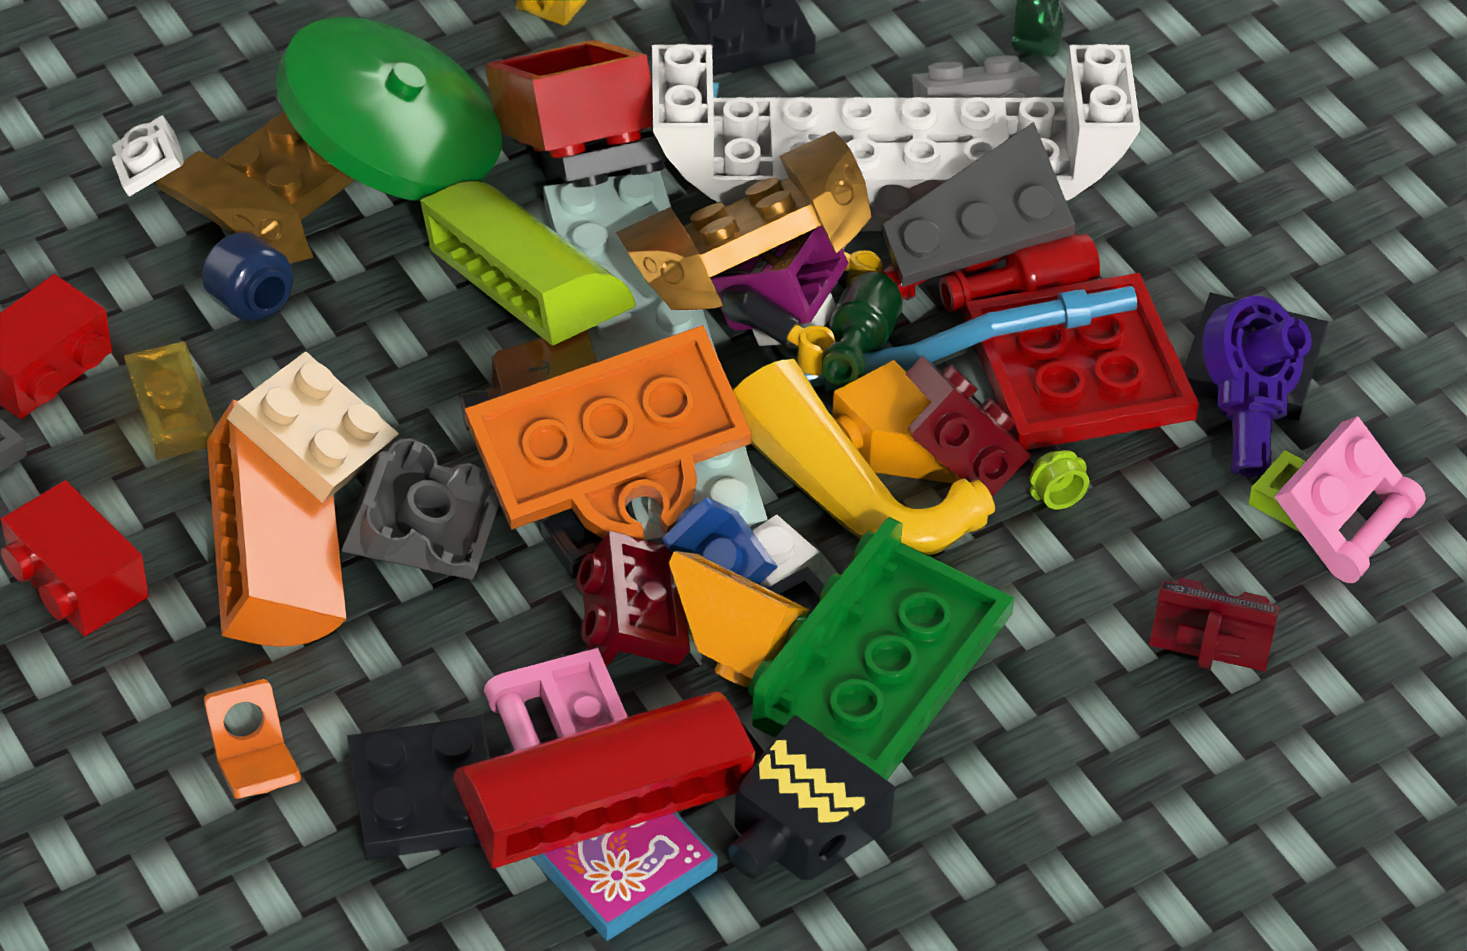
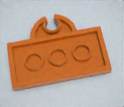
M704 325L465 408V420L511 530L572 508L584 527L602 539L608 531H613L644 540L642 524L630 517L626 511V506L634 498L645 496L656 500L662 508L660 528L666 535L676 525L680 514L693 504L697 483L694 464L751 444L752 437L750 428Z

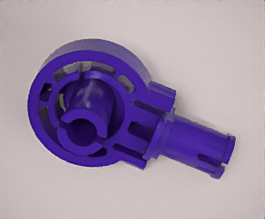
M1248 296L1222 305L1208 319L1203 334L1204 360L1210 377L1218 387V408H1221L1222 413L1227 415V418L1232 421L1233 450L1231 472L1235 475L1240 473V476L1260 477L1271 466L1272 420L1280 419L1287 415V394L1295 388L1300 379L1303 368V356L1309 352L1312 343L1308 326L1301 319H1296L1294 322V317H1290L1284 308L1264 296Z

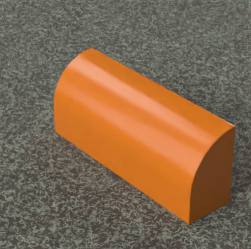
M232 400L207 439L221 634L223 637L273 647L295 646L318 640L336 630L347 619L334 496L332 495L323 503L320 502L226 419L238 402L237 400Z

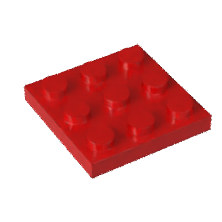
M1140 273L965 302L964 321L967 322L989 312L1057 300L1058 293L1084 289L1087 294L1128 286H1132L1135 290L1137 298L1136 310L1091 318L1090 325L1064 329L1062 324L994 336L974 345L998 405L1016 422L1009 432L1026 450L1196 420L1199 402Z

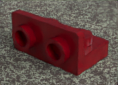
M608 531L593 554L588 553L583 558L578 570L577 588L583 592L585 612L581 628L582 640L587 643L588 650L599 649L606 668L619 651L679 666L690 651L687 617L669 565L674 552L669 551L666 545L613 531Z

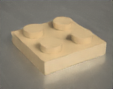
M306 351L239 400L226 418L322 503L372 464L378 453L382 450L388 451L399 435L373 408L360 400L335 378L328 368L318 363Z

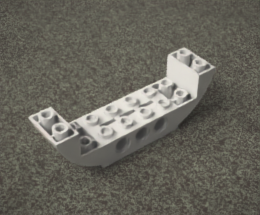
M652 45L653 132L666 157L687 181L709 198L728 206L747 197L746 190L762 180L777 177L782 181L788 178L780 155L835 131L851 149L866 182L871 218L860 231H882L883 223L1032 122L1035 123L1066 201L1101 179L1123 157L1140 132V120L1129 45H1069L1063 98H713L712 45Z

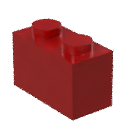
M53 274L0 313V406L22 420L40 405L51 401L60 390L84 372L98 366L112 352L106 309L56 274Z
M66 480L1 518L6 546L1 549V555L11 574L20 582L28 579L39 591L40 597L50 614L59 621L66 618L84 637L149 597L142 554Z

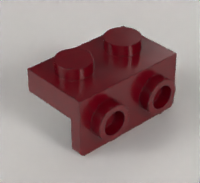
M922 356L905 375L931 403L910 424L907 429L909 435L959 478H965L968 482L975 479L980 480L993 497L1031 456L1009 432L1016 422L989 397L981 406L971 397L978 389L954 366L949 364L941 372Z

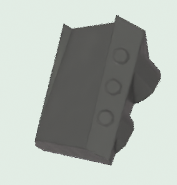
M411 438L400 439L394 442L388 452L382 450L376 455L363 484L362 492L339 551L473 580L500 503L487 471L470 463L459 464L452 469L437 465L435 453L429 446Z

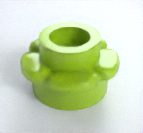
M1069 450L1053 451L1043 455L1037 460L1029 476V481L1032 484L1030 494L1037 501L1043 500L1051 509H1065L1074 505L1085 495L1089 487V477L1086 474L1087 467L1085 461Z

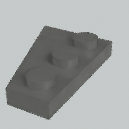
M1032 122L883 223L882 237L900 284L903 287L1013 254L1015 251L1025 247L1074 235L1076 224L1035 123Z

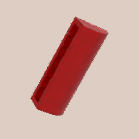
M713 691L457 768L453 780L490 866L494 869L736 794L739 784L753 768L755 750L730 702L720 692Z

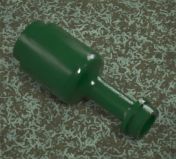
M868 272L854 277L846 285L830 319V330L835 337V343L829 345L822 356L823 375L832 384L845 386L860 378L866 366V359L863 353L879 351L887 344L903 307L899 288L889 276L879 272Z

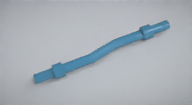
M1132 286L1087 294L1084 289L1058 293L1057 300L989 312L914 344L863 353L866 359V366L861 377L893 360L904 370L911 369L922 356L932 363L994 336L1062 324L1064 329L1090 325L1091 318L1136 310V293ZM804 372L812 387L822 386L824 391L843 387L829 382L823 373L821 375H810Z

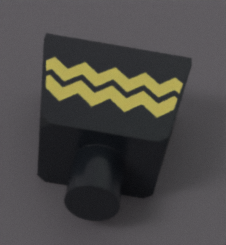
M795 715L738 786L735 794L734 826L741 836L728 847V855L735 867L749 878H757L772 863L777 861L799 879L813 880L891 828L895 786Z

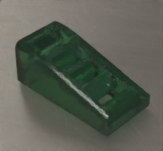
M1017 0L1012 41L1014 51L1047 57L1057 55L1065 26L1061 0Z

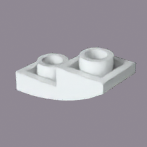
M163 115L148 124L135 126L125 134L123 139L112 145L116 156L112 157L123 189L128 196L135 194L183 165V156L178 140Z

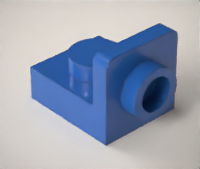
M709 497L684 510L678 517L676 525L662 538L669 551L698 554L757 584L762 583L778 568L740 513Z

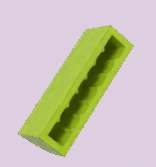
M478 181L462 182L420 199L431 251L552 346L637 307L634 296L625 283L489 184Z

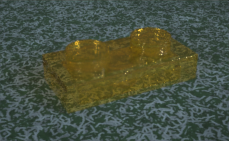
M178 342L124 355L127 375L156 460L207 448V439L215 428V424L186 342Z

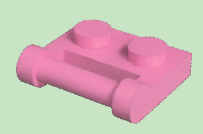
M1358 416L1341 422L1274 496L1329 571L1336 578L1346 583H1355L1369 568V557L1403 518L1414 516L1426 500L1422 487L1414 480L1401 475ZM1374 490L1383 503L1350 541H1346L1339 529Z
M598 648L496 675L486 683L483 690L490 709L500 714L515 751L540 744L524 704L532 698L541 696L558 738L627 718V714Z

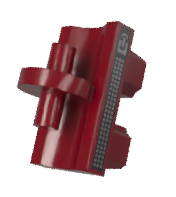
M1179 578L1175 583L1163 580L1149 646L1198 656L1197 667L1211 670L1213 660L1266 672L1280 606L1269 604L1268 598L1262 595L1244 592L1239 596H1232L1209 591L1202 582Z

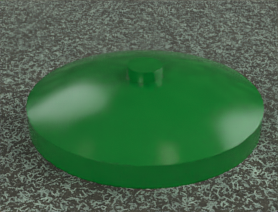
M335 17L322 19L310 23L298 31L280 59L276 72V88L282 108L291 124L300 136L327 162L368 187L396 197L420 201V199L458 183L469 181L484 183L499 158L502 148L501 127L493 111V106L485 93L472 77L450 57L408 32L384 23L361 18Z

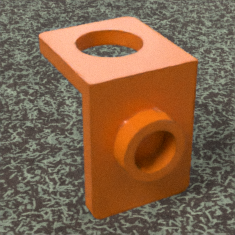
M261 679L209 693L204 697L203 701L217 763L234 798L267 793L301 780L299 768L283 741L272 686L268 680ZM240 702H252L262 710L260 726L256 731L247 736L232 735L224 727V718L227 711L233 705Z

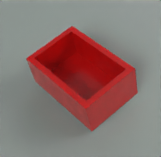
M590 40L484 64L493 111L501 127V133L516 139L520 145L528 144L533 146L534 151H549L552 158L580 154L586 151L585 142L606 138V142L609 145L636 141L642 138L641 129L653 127V87L647 54L597 40Z

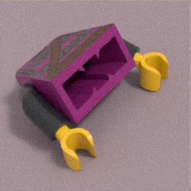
M819 226L710 278L723 304V307L720 308L729 327L736 331L759 329L782 345H785L788 341L798 346L797 363L802 371L810 375H821L823 373L822 356L829 345L835 343L833 332L829 328L820 325H813L804 329L799 324L809 323L813 320L844 271H848L847 285L854 277L861 274L880 272L882 270V262L879 256L872 251L862 250L849 254L844 252V247L836 254L822 227Z

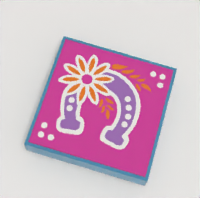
M676 812L530 857L606 941H609L717 871L718 856Z

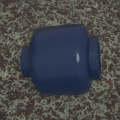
M245 232L234 233L218 242L206 257L202 270L203 287L211 299L230 314L243 321H260L272 316L284 306L291 293L294 281L292 266L285 255L264 239L253 233Z

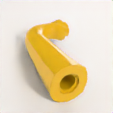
M794 359L780 360L763 366L746 377L733 390L752 433L751 445L833 519L860 540L866 532H876L888 517H892L903 524L901 543L930 556L949 548L967 533L984 528L987 524L988 516L995 512V504L989 490L978 479L968 482L964 478L954 482L946 498L934 507L914 509L899 503L827 411Z

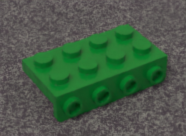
M888 517L876 532L868 531L864 534L856 547L851 564L842 575L834 573L828 579L821 592L818 605L808 617L802 615L795 620L788 631L783 649L773 661L766 659L758 666L748 690L749 695L753 697L752 727L776 738L786 724L797 715L886 780L890 778L1011 617L1014 605V597L901 543L903 524L892 517Z

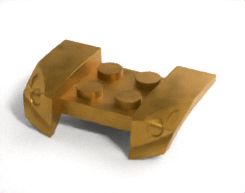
M283 112L238 145L230 148L218 159L198 150L185 159L182 166L158 179L156 184L159 190L209 218L231 235L237 232L253 233L283 253L289 263L313 258L301 220L353 183L355 179L341 172L321 157L300 136L289 121L286 113Z
M835 131L780 155L788 178L782 181L777 177L762 180L746 190L747 197L726 207L723 203L706 206L691 216L692 223L683 226L669 207L615 232L643 277L671 310H701L723 307L710 277L819 226L822 227L836 254L858 234L871 218L866 182L851 149Z

